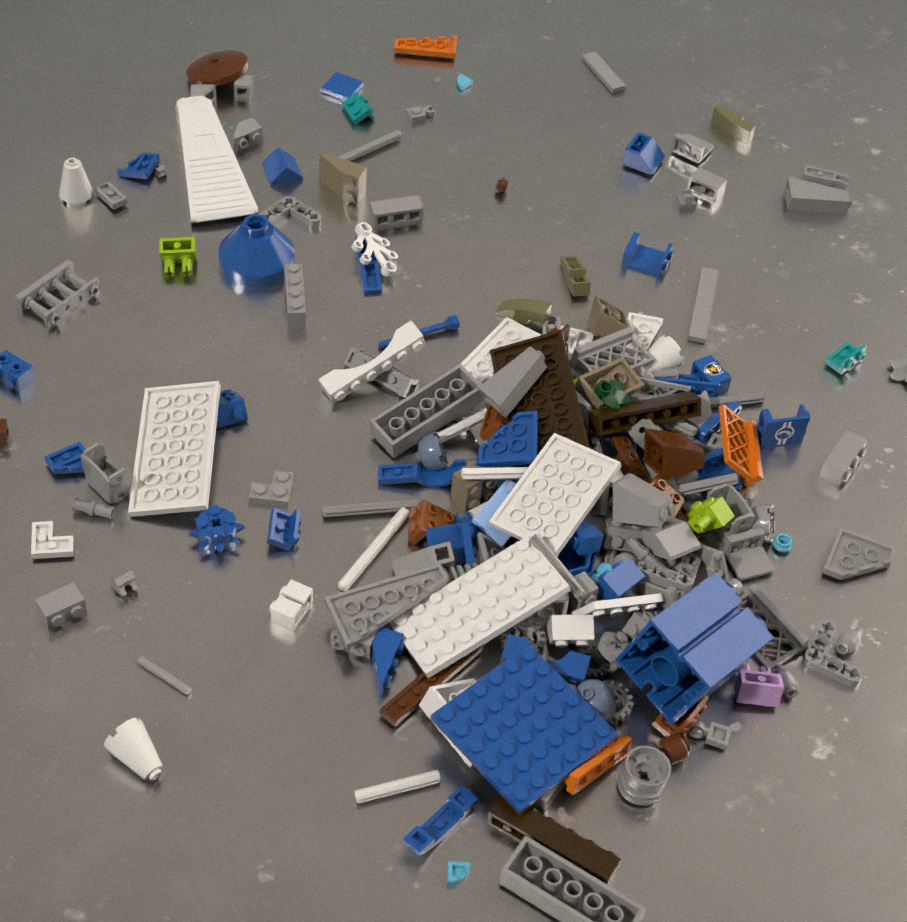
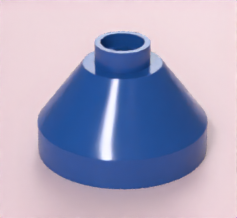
M258 214L246 217L244 222L221 241L218 249L219 267L222 273L229 280L247 287H266L277 284L284 280V264H295V248L290 238L268 222L266 217Z

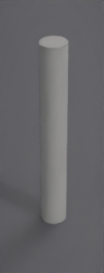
M140 656L137 660L138 664L184 694L189 695L192 688L150 660L143 656Z

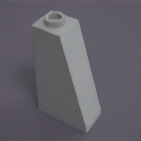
M788 177L785 194L788 210L847 214L848 208L851 207L852 199L849 198V193L846 190L794 177Z
M531 346L478 387L483 399L502 416L507 417L547 368L543 353L540 350L536 351Z

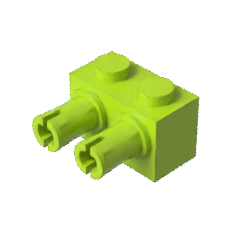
M195 237L159 238V254L161 262L164 264V276L169 277V272L171 277L175 276V264H182L181 274L183 276H187V272L188 276H192V264L197 263Z
M722 496L715 499L710 497L704 502L697 501L691 506V510L686 514L689 519L686 523L692 532L696 531L700 534L723 527L734 517V514Z

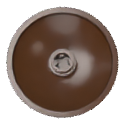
M233 50L219 51L194 61L187 68L186 74L188 81L192 85L219 86L242 76L247 71L249 63L247 56L242 52Z

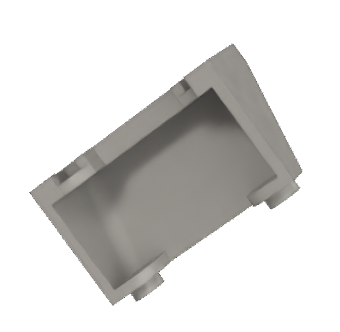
M702 544L700 549L691 552L701 559L692 589L714 573H717L724 582L729 580L724 552ZM683 556L677 558L678 563L671 567L670 570L678 572ZM641 580L635 586L642 596L662 593L663 602L656 604V607L661 611H664L686 595L685 591L680 589L676 590V588L671 586L665 588Z

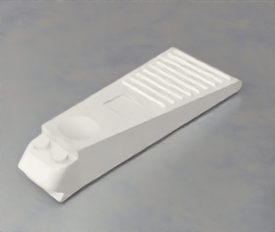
M204 96L179 99L175 109L181 137L191 224L258 214L256 202L211 100Z

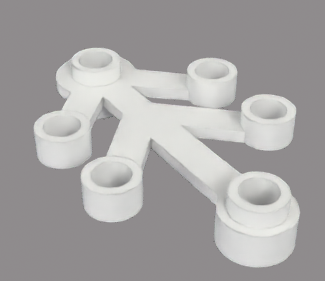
M361 222L355 228L358 237L352 244V249L355 252H360L363 248L362 242L365 239L367 247L359 259L360 262L368 265L372 259L371 254L373 252L382 266L381 273L385 277L392 276L397 269L394 264L398 258L397 253L387 249L390 245L387 239L372 233V227L368 223Z

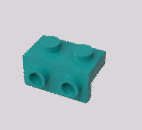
M355 92L342 102L355 124H358L367 116H370L372 120L375 119L372 114L374 110L368 104L369 102L364 95L360 96L358 92Z
M846 342L826 358L825 364L842 375L847 370L850 371L857 362H861L865 358L867 346L863 344L861 347L856 348L849 342Z

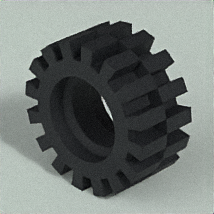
M585 646V649L579 648L576 653L591 656L590 662L598 666V669L588 670L586 680L598 679L605 681V678L608 676L610 662L603 657L599 649L598 651L595 650L596 646H592V649H589V646Z

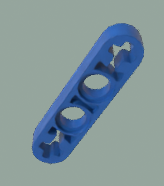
M735 401L727 405L730 410L739 415L742 408L741 405ZM719 412L698 428L695 439L705 443L711 438L713 433H718L721 430Z

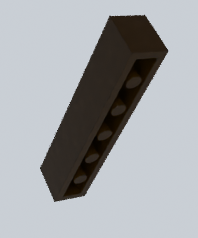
M688 391L630 402L626 405H619L618 410H613L609 407L589 410V429L601 436L631 430L642 419H650L654 425L698 417L701 416V398Z
M500 795L488 813L487 824L519 842L525 836L529 837L608 886L619 870L621 858L614 852L606 851L594 841L578 835L573 829L566 828L555 819L539 813L532 806L518 814Z

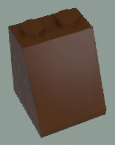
M645 429L644 463L663 480L704 468L705 451L685 434Z

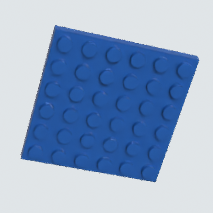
M527 644L431 714L430 718L518 814H521L573 771L610 744L618 735L530 644Z

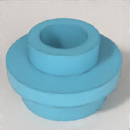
M781 533L774 538L773 546L780 552H788L793 546L792 538L787 534Z

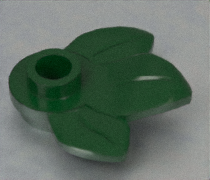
M610 380L609 382L600 381L595 386V393L602 398L603 403L613 410H618L619 405L622 406L631 402V399L622 391L624 387L623 382L617 380Z

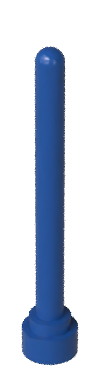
M452 315L445 319V322L419 329V331L424 336L446 328L448 330H455L460 328L458 317ZM393 338L379 342L378 347L381 349L388 347Z

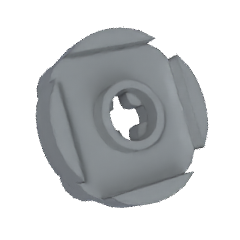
M605 632L598 640L600 641L598 649L610 663L613 660L617 662L615 659L630 643L627 641V636L622 632Z

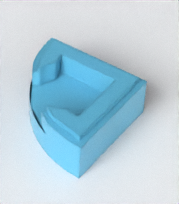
M463 74L458 76L457 84L461 91L472 85L473 80Z
M448 861L447 886H453L465 880L470 872L471 863Z

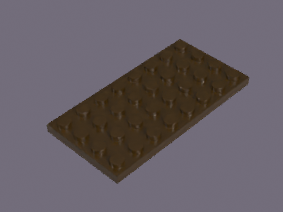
M561 330L490 350L494 374L530 346L536 351L540 350L545 356L544 362L547 366L507 417L503 416L505 426L513 420L512 417L518 412L537 411L538 454L554 433L590 448ZM531 464L513 465V467H529Z

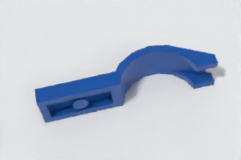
M456 459L448 468L438 471L425 469L418 462L378 465L379 485L418 482L427 487L438 488L447 486L452 483L453 473L463 468L465 459Z

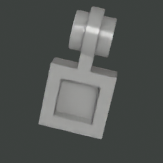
M698 720L688 729L691 737L700 739L705 735L706 744L724 750L728 746L732 730L730 727L711 721L708 728L705 727L703 722Z

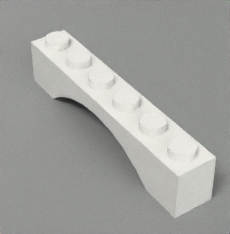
M409 321L395 331L388 347L372 361L355 368L334 369L318 379L322 390L333 404L343 400L346 395L357 391L362 385L374 380L382 372L390 370L396 363L404 361L412 353L421 350L425 346L424 336L414 323Z

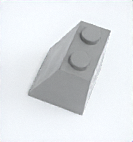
M628 473L613 483V522L659 527L673 517L675 513L673 497L637 476Z

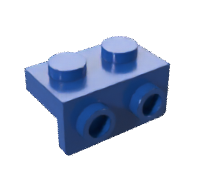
M273 508L270 514L267 543L288 551L294 544L296 545L300 538L298 528L302 522V518H300L301 510L296 509L293 514Z

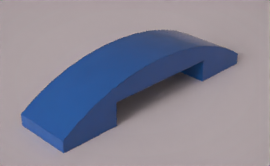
M461 785L447 798L446 804L421 827L417 825L402 839V842L419 856L426 853L442 841L464 819L476 804L478 798Z

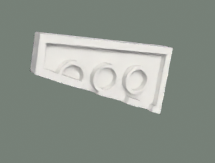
M629 312L628 320L634 331L633 337L647 350L663 324L664 318ZM631 343L626 345V347L635 349ZM625 352L626 356H635V354Z
M662 593L593 601L573 611L572 615H593V617H598L606 614L615 615L623 611L631 613L640 610V608H644L645 611L657 608L656 604L663 602Z

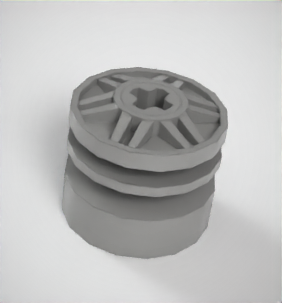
M638 746L632 749L626 756L618 776L617 784L622 796L629 802L640 806L651 805L657 802L671 774L670 761L663 752L651 746Z

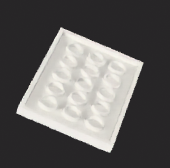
M554 433L489 520V524L519 540L526 536L530 539L535 534H539L553 553L558 556L621 468V463Z

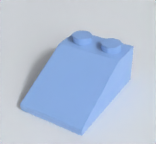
M507 479L472 519L476 526L501 547L511 535L490 526L489 520L515 487L516 483L511 479Z

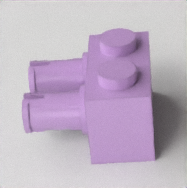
M746 664V668L744 666L738 671L734 687L736 702L766 707H778L784 690L781 674L772 673L771 668L768 666L766 669L765 666H761L758 671H751L749 664Z

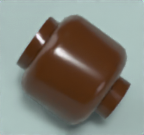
M673 733L659 741L658 750L666 755L670 765H674L687 759L691 748L684 735L681 736L678 733Z

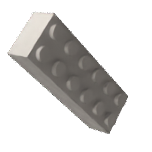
M460 363L371 419V434L395 458L420 442L424 436L437 431L482 402L484 399L478 389L481 384Z
M527 836L523 838L501 869L499 884L561 922H642L646 911L645 907Z

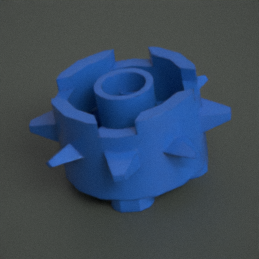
M211 505L200 513L198 518H194L196 529L189 532V536L198 539L200 549L210 553H215V551L221 553L224 549L225 552L234 547L235 543H240L237 539V533L245 529V527L237 523L236 515L233 512L218 505Z

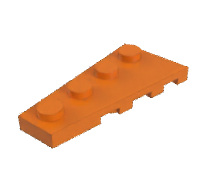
M440 36L438 39L432 40L429 37H423L421 40L416 38L396 39L394 53L444 57L447 59L455 58L457 36H452L451 39H445V36Z

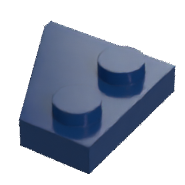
M143 152L136 159L128 162L127 168L124 170L119 168L117 170L118 176L148 179L160 160L159 154Z
M77 442L45 456V462L53 474L83 473L80 455L83 454L85 448L81 442Z

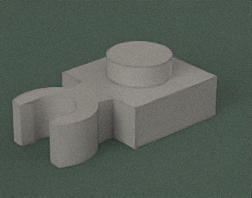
M427 105L425 108L415 106L406 109V115L411 123L424 121L426 117H435L436 112L432 110V105Z

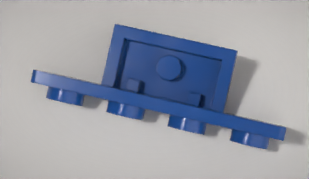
M679 374L678 379L654 376L655 380L690 386L691 392L695 395H701L705 390L708 392L709 398L718 397L721 387L720 383L700 381V376ZM678 390V391L674 392L673 394L683 393V392H685V391H683V390Z

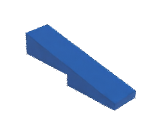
M364 239L362 250L356 252L364 293L382 292L378 261H376L374 253L372 252V259L368 265L362 264L359 260L367 247V242Z

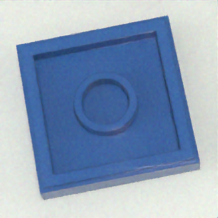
M335 72L321 87V93L344 101L355 92H358L363 87L364 81Z

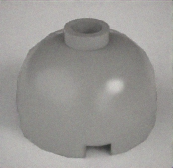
M759 504L751 509L755 518L750 529L763 528L766 533L763 543L773 542V539H769L770 532L774 534L775 512H771V508H774L773 504Z

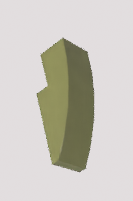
M715 105L712 115L714 123L730 136L748 144L753 138L756 125L744 121V116Z
M578 256L560 257L563 273L573 297L590 295L591 282L587 278L586 268Z
M511 299L502 301L495 315L504 318L508 317L527 325L530 320L545 324L551 315L552 303L535 299Z

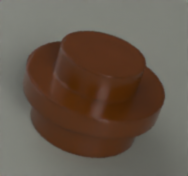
M504 177L501 180L498 179L495 189H498L497 193H505L508 180H505Z

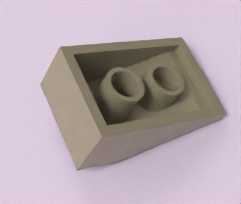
M320 153L319 181L343 200L359 204L366 193L367 166Z
M597 295L594 297L588 323L590 332L598 338L600 336L605 337L627 327L631 328L625 311Z
M622 357L579 376L575 388L590 403L593 410L607 407L603 403L602 398L595 393V386L600 381L609 382L610 380H617L623 382L624 387L622 391L628 397L643 388L645 384Z

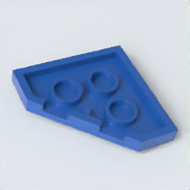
M537 411L516 413L510 423L506 426L503 425L495 432L489 442L483 443L479 447V467L488 468L532 464L538 455Z

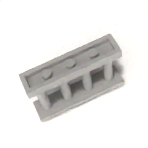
M66 260L15 296L17 309L24 312L31 307L44 316L45 328L49 329L93 296H96L100 292L99 279L95 277L90 282H86L74 274L73 262ZM71 280L81 286V288L75 292L65 286L64 283ZM58 289L69 297L61 301L50 293ZM45 298L56 306L47 310L37 302Z

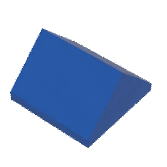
M279 147L263 161V167L271 185L303 180L295 158Z

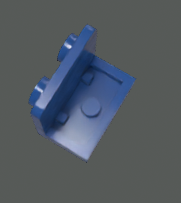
M231 389L221 391L216 428L248 420L244 398Z
M717 448L712 452L706 453L704 468L696 470L698 474L697 481L734 473L724 462L723 448ZM738 478V483L732 486L737 490L742 487L743 483Z
M461 522L426 529L428 547L450 541L455 564L475 563L474 558L477 557L475 546H472L471 538L474 537V533L469 523Z

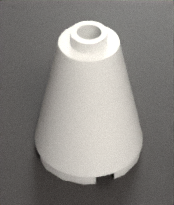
M69 158L63 165L59 190L60 200L67 202L69 206L87 204L86 201L93 199V189L81 161L76 158Z
M662 335L648 350L655 358L654 363L644 368L650 371L679 368L685 363L684 355L680 356L679 351H681V348L670 336L665 337V335Z
M132 718L115 729L118 733L113 738L111 735L106 738L104 742L105 749L144 780L150 779L153 781L162 774L161 769L163 765L140 718L138 720L137 718Z

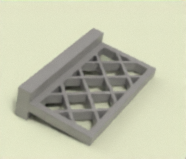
M627 327L574 348L570 362L574 366L580 365L588 373L599 368L597 363L606 365L613 362L611 358L620 359L623 357L627 362L634 363L630 367L636 371L641 366L645 367L653 364L655 358L633 337L634 331ZM631 343L635 349L626 347V345ZM614 350L622 351V355H621V354H617V353H613L612 351H614ZM625 352L635 354V356H626ZM602 355L607 356L608 360L601 359L598 357ZM637 355L645 357L646 360L638 359ZM587 361H591V362H595V364H594V366H593V365L587 364L586 362H587Z
M756 583L749 587L748 592L739 597L742 602L748 599L753 604V609H749L753 614L763 615L766 618L765 624L767 629H774L779 632V638L774 637L770 641L778 643V650L765 649L764 646L754 656L762 666H765V669L768 666L772 671L777 664H782L797 653L801 655L807 650L809 640ZM741 604L738 606V609H739V611H741V612L746 609V608H740V607H741ZM781 643L790 644L793 649L789 652L780 651ZM764 654L777 655V660L769 664L764 659Z

